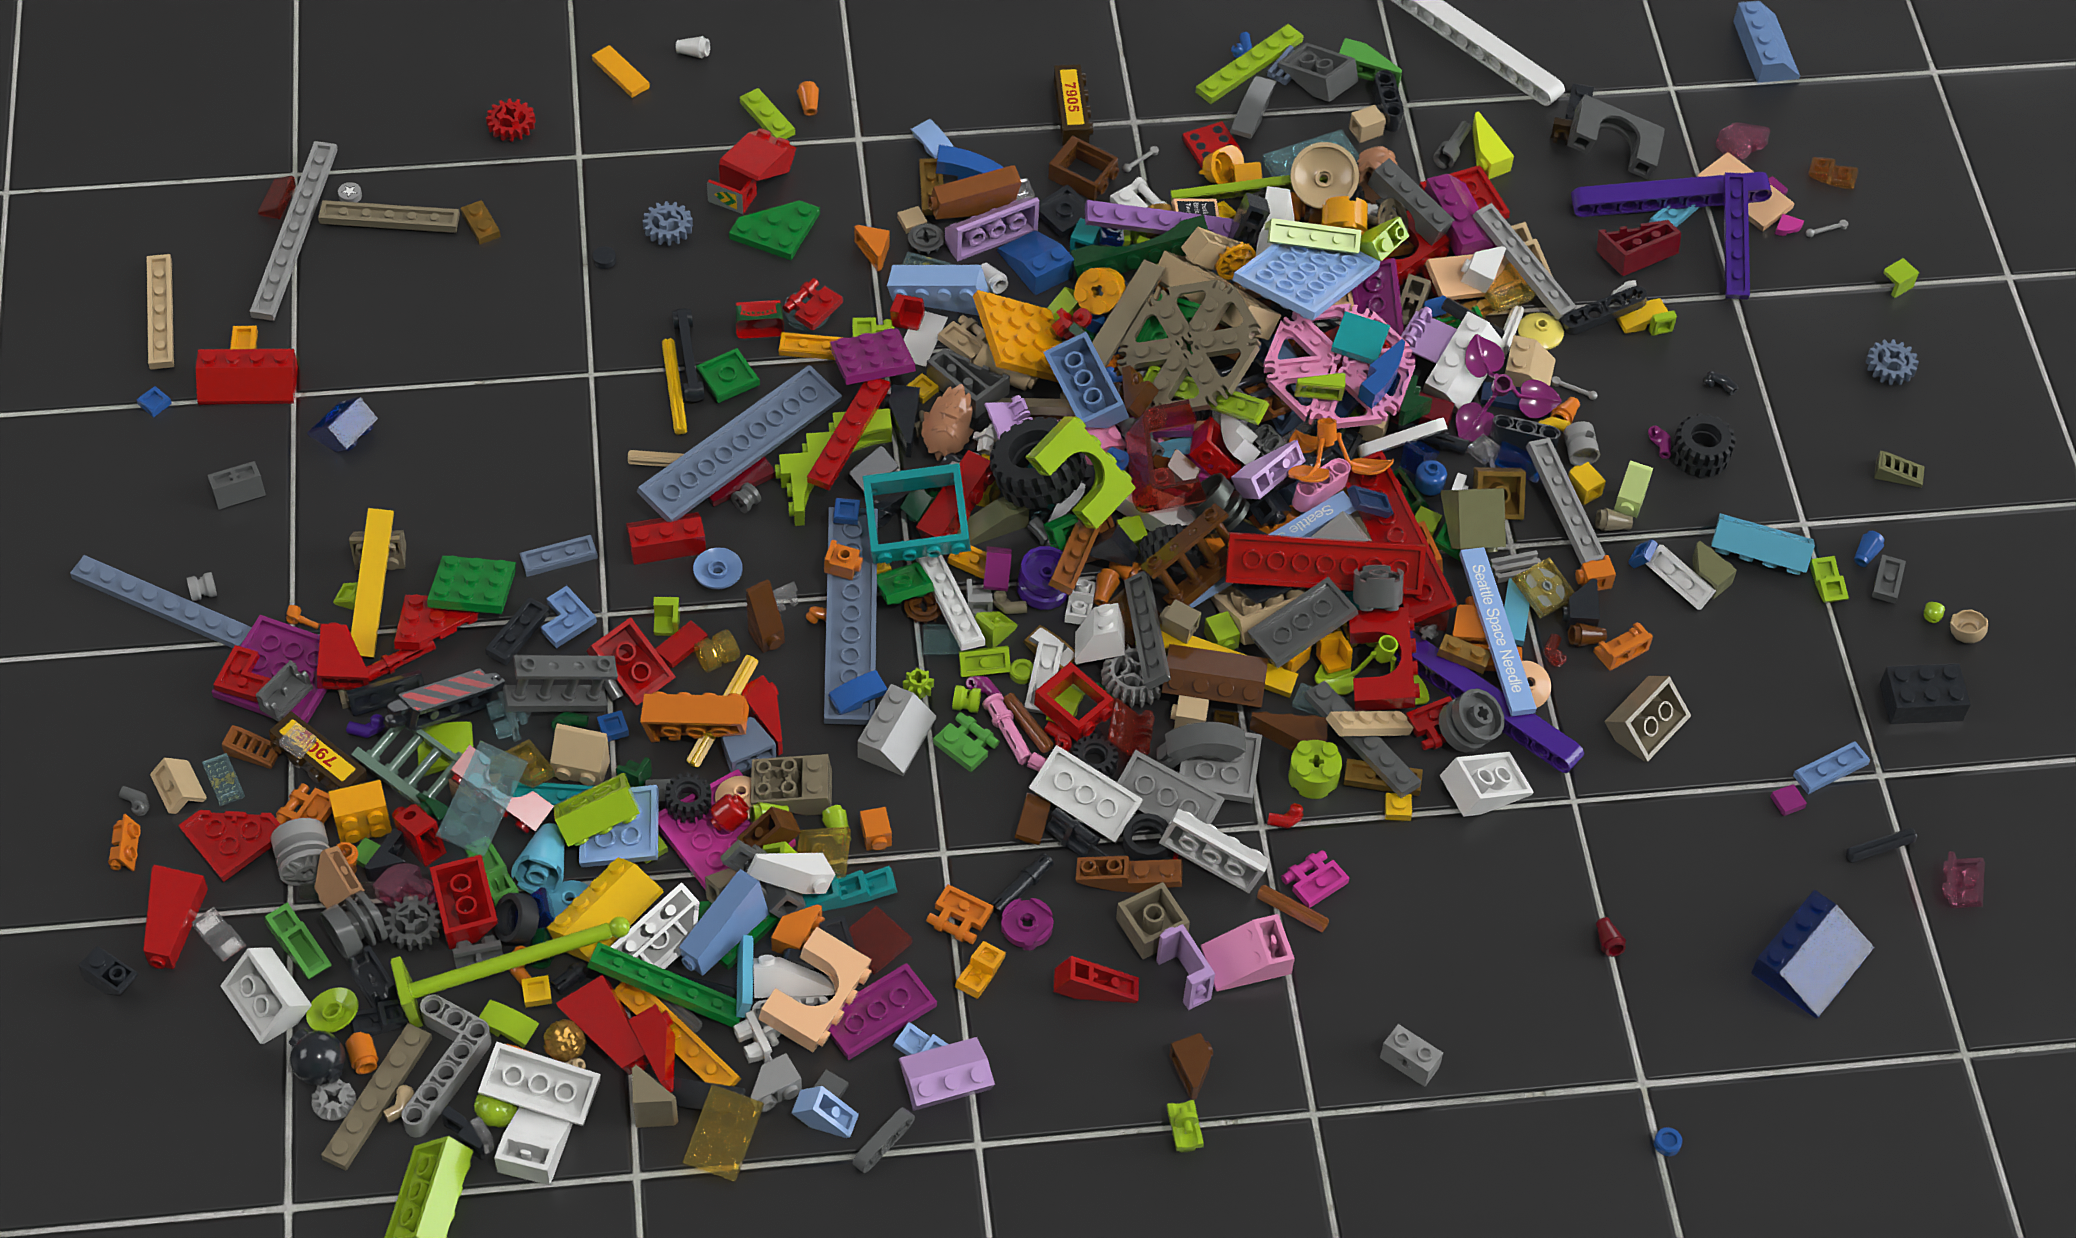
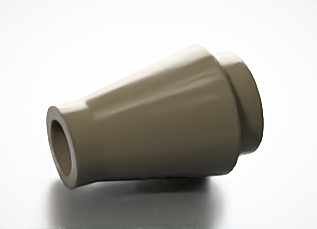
M1608 508L1599 509L1595 517V526L1597 529H1601L1602 532L1630 530L1633 524L1632 516Z

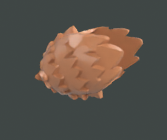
M1383 146L1364 150L1360 153L1357 161L1359 170L1358 184L1362 186V191L1364 190L1365 192L1364 200L1367 203H1371V205L1376 204V200L1381 198L1367 185L1374 170L1388 158L1398 166L1395 161V154Z
M962 384L953 389L949 386L943 396H939L936 399L931 411L923 413L924 421L922 422L923 429L921 430V435L924 438V443L927 445L928 453L935 454L937 461L949 453L961 451L964 445L969 442V437L974 431L969 427L973 411L972 406H970L971 395L970 393L965 395V389Z

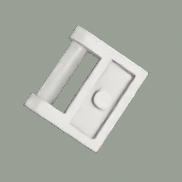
M1141 177L1135 179L1131 185L1110 195V202L1115 204L1148 207L1136 194L1138 192L1152 205L1157 203L1167 204L1165 201H1161L1146 186V182Z

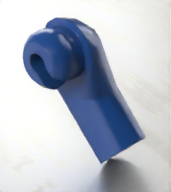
M1243 32L1239 35L1240 43H1236L1237 47L1232 46L1231 51L1234 57L1238 58L1252 49L1248 32Z

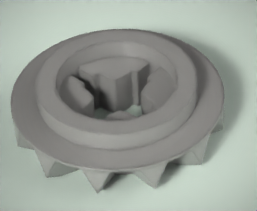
M340 1079L334 1083L328 1082L321 1086L318 1085L317 1090L312 1094V1108L320 1118L333 1121L344 1118L356 1103L355 1091L349 1083L346 1084ZM327 1094L332 1096H336L338 1094V1100L340 1104L334 1101L328 1103L329 1099Z

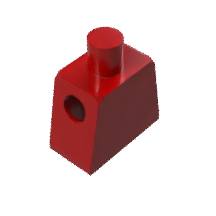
M412 804L407 808L401 806L394 810L392 817L396 828L403 832L407 848L425 867L447 853L437 822L419 806Z

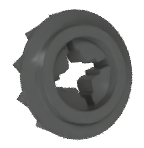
M919 224L910 230L908 243H910L911 249H917L918 253L926 251L929 255L931 251L937 252L939 247H943L944 233L933 224ZM924 235L928 238V243L923 240Z

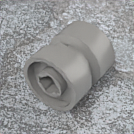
M1581 421L1572 423L1565 428L1563 435L1568 447L1567 451L1570 462L1575 466H1581L1586 462L1590 464L1596 462L1600 457V451L1593 425L1589 422Z

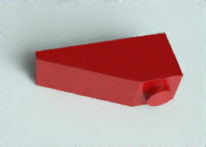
M764 675L746 684L741 696H745L749 705L748 716L753 717L774 740L776 753L779 756L783 754L777 699L779 692L773 682L769 683Z
M1070 956L1055 968L1054 992L1082 1000L1136 1003L1138 1002L1139 977Z
M654 1004L628 1021L659 1082L666 1090L672 1092L674 1089L675 1033L671 1025L675 1023L667 1010L662 1012L658 1005Z

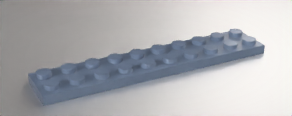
M808 365L640 485L637 493L663 519L668 522L677 520L839 403L842 395Z
M829 507L828 549L831 540H836L837 544L859 549L863 563L860 572H855L853 580L827 573L824 724L867 725L875 712V699L864 702L860 709L839 715L828 695L829 692L842 684L875 670L877 564L873 563L866 508H859L858 525L833 523L835 507ZM874 509L877 529L878 509Z

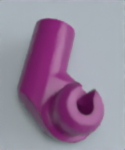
M1651 426L1648 430L1650 440L1659 446V456L1663 459L1671 457L1670 435L1658 426Z
M971 676L966 680V687L968 689L980 688L981 693L987 694L988 697L1001 693L988 677Z

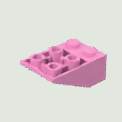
M1278 914L1254 919L1201 945L1205 959L1215 972L1214 986L1216 992L1292 974L1295 958Z

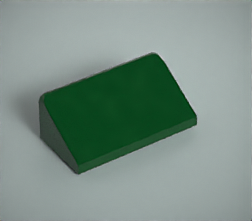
M1401 466L1393 471L1395 477L1402 485L1401 490L1413 514L1419 510L1420 506L1428 508L1429 505Z

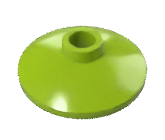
M332 988L324 991L311 1002L312 1006L306 1013L307 1023L314 1031L321 1030L332 1033L344 1028L353 1020L358 1011L359 1004L356 995L346 988Z

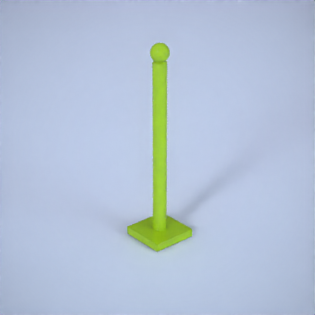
M615 917L609 924L604 923L416 982H412L401 956L391 959V965L400 1004L410 1024L415 1027H422V1019L416 998L612 938V936L616 938L625 937L630 931V924L624 917Z

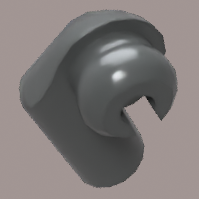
M127 786L121 788L119 797L132 803V812L137 816L145 815L149 810L147 795L144 792Z

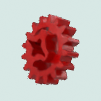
M508 98L507 103L500 100L499 106L493 104L492 110L487 111L486 123L488 130L493 132L495 138L501 136L502 141L507 137L511 141H514V137H518L521 140L522 134L530 135L529 129L534 130V123L536 121L533 108H528L527 102L520 104V99L512 102L511 98Z

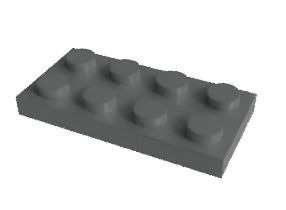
M1327 577L1248 630V634L1278 669L1358 615V611L1334 582Z

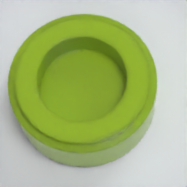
M1027 659L1015 660L1010 666V678L1018 684L1029 683L1034 666L1033 663Z

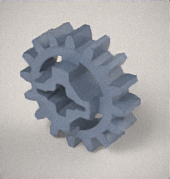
M665 201L664 206L656 203L655 209L649 207V213H644L643 229H645V235L650 236L652 242L658 239L659 245L664 241L667 242L668 246L671 245V241L679 244L680 238L686 240L687 233H692L693 220L691 212L685 211L684 205L677 207V202L669 205L668 201Z
M1892 339L1891 343L1883 340L1881 345L1876 342L1874 347L1870 348L1867 355L1866 363L1869 364L1867 369L1868 371H1874L1873 377L1880 376V382H1884L1886 379L1889 380L1890 385L1894 381L1901 385L1903 380L1909 382L1911 376L1914 377L1919 361L1915 360L1917 354L1910 353L1911 347L1904 348V342H1901L1899 345L1896 344L1894 339Z

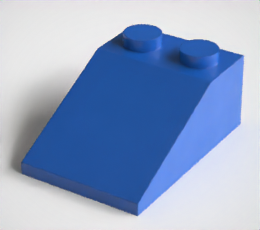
M1036 230L997 248V252L1034 295L1073 277L1074 258L1062 244Z

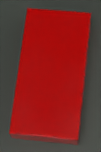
M689 621L655 648V650L669 667L674 668L708 640V634L694 622Z

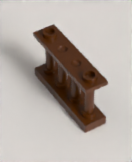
M1216 503L1207 508L1203 514L1140 566L1152 579L1158 576L1169 593L1163 597V600L1168 606H1171L1175 599L1189 606L1226 574L1229 532L1222 522L1229 515ZM1213 529L1216 530L1225 544L1215 554L1204 540V537ZM1195 544L1207 560L1196 570L1185 555ZM1176 560L1188 576L1178 585L1174 583L1166 571Z

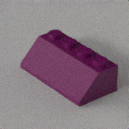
M1450 174L1427 179L1425 192L1454 219L1445 235L1451 239L1450 247L1455 256L1471 255L1478 251L1497 247L1473 218L1474 213L1479 210V207L1466 183Z

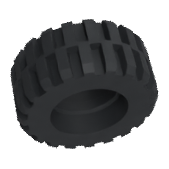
M1035 417L1034 420H1022L1023 423L1012 425L1008 432L1004 431L1000 435V440H996L990 453L992 473L1001 494L1004 495L1007 501L1014 503V505L1022 508L1025 505L1028 509H1035L1037 506L1046 508L1052 503L1056 505L1064 497L1067 499L1071 496L1072 491L1077 490L1080 486V480L1083 481L1087 468L1085 454L1081 452L1072 454L1051 476L1040 475L1035 468H1025L1030 463L1025 457L1061 420L1057 421V419L1052 417L1047 419Z

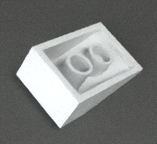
M1510 752L1456 757L1440 775L1464 817L1487 813L1531 796L1534 793Z

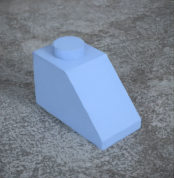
M823 1086L800 1090L792 1110V1114L810 1128L844 1138H850L859 1115Z

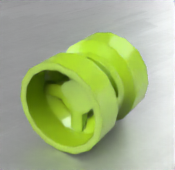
M956 685L952 710L968 709L971 713H978L981 689L972 688L970 690L964 686Z

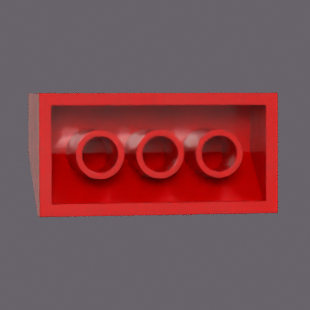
M198 349L196 362L197 403L294 404L298 372L294 349Z

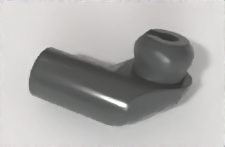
M604 679L603 685L612 701L624 695L615 680Z

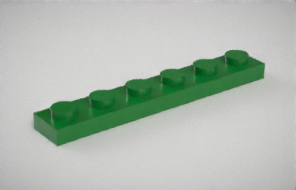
M598 942L587 967L730 1027L734 1028L740 1021L741 1017H736L737 999Z

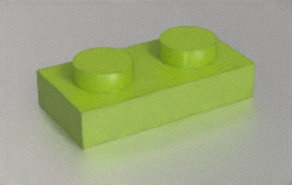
M1008 646L958 651L961 677L1010 672Z

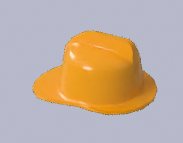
M1233 145L1220 148L1204 158L1203 169L1199 171V174H1203L1211 183H1231L1230 165L1244 163L1243 155Z

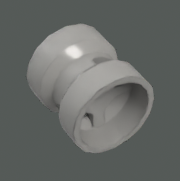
M212 572L204 573L200 579H197L195 576L187 577L192 602L200 600L203 594L208 597L217 596Z

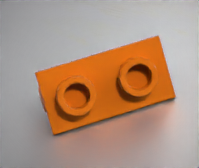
M123 814V820H118L113 826L112 844L115 847H111L108 864L113 870H120L122 866H126L131 871H134L140 825L126 814Z

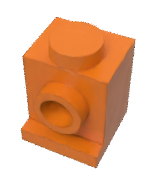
M831 540L824 561V573L853 580L855 572H860L863 558L860 557V550L837 544L836 540Z
M1605 555L1603 560H1591L1582 563L1581 569L1576 570L1575 576L1577 583L1581 584V586H1584L1591 579H1597L1599 591L1612 588L1616 573L1609 555Z

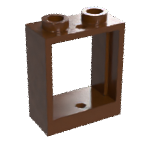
M1072 136L1049 163L1048 179L1062 186L1069 185L1077 193L1095 201L1099 194H1103L1106 191L1109 182L1115 180L1118 176V157ZM1077 158L1103 172L1095 182H1092L1067 168Z

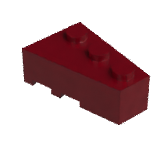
M1669 220L1640 224L1639 228L1627 229V226L1619 227V231L1607 232L1606 229L1598 231L1597 252L1622 276H1625L1678 254L1681 231Z

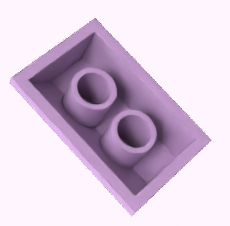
M977 1037L899 1058L913 1111L991 1090L995 1085L988 1059Z

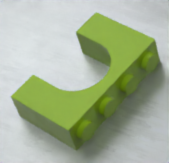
M1064 416L1025 458L1040 475L1051 476L1072 454L1077 452L1085 454L1094 466L1095 481L1089 493L1072 511L1087 528L1097 529L1136 487L1131 482V476L1126 471L1120 470L1116 465V459L1100 447L1102 445L1100 440L1087 432L1085 429L1086 425L1080 418Z

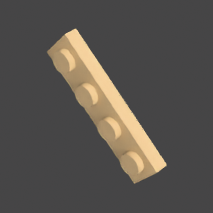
M1400 711L1330 712L1326 718L1339 736L1410 735L1414 728L1408 722L1406 715Z

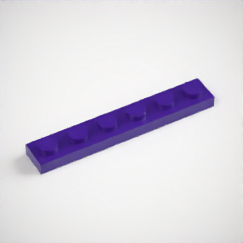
M1725 172L1723 176L1725 298L1749 299L1748 173Z

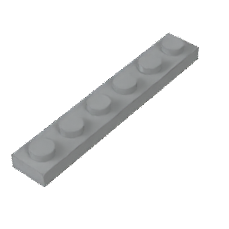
M1492 203L1474 213L1473 218L1497 247L1503 246L1506 248L1505 257L1557 320L1577 307Z
M1546 438L1529 442L1526 446L1527 451L1581 565L1591 560H1603L1605 553L1551 439Z

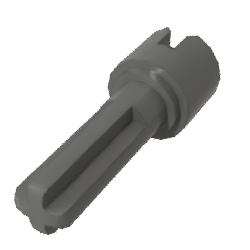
M1461 121L1452 137L1440 144L1433 155L1434 163L1439 168L1445 169L1448 164L1451 168L1460 156V145L1472 128L1470 123Z

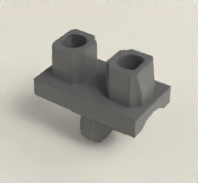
M494 935L485 936L481 940V944L471 945V942L467 940L457 942L456 949H453L456 969L503 955L501 941L497 940Z

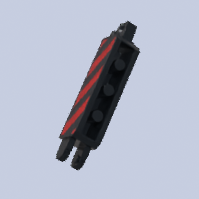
M479 668L398 694L396 701L388 703L386 710L390 715L385 716L383 722L389 728L405 725L408 729L417 731L489 707L492 694L504 688L505 680L497 672L485 674Z

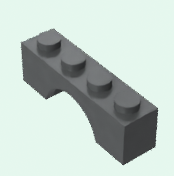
M1390 158L1374 170L1367 183L1382 199L1394 198L1402 203L1414 219L1415 231L1431 246L1447 234L1454 221L1441 206Z

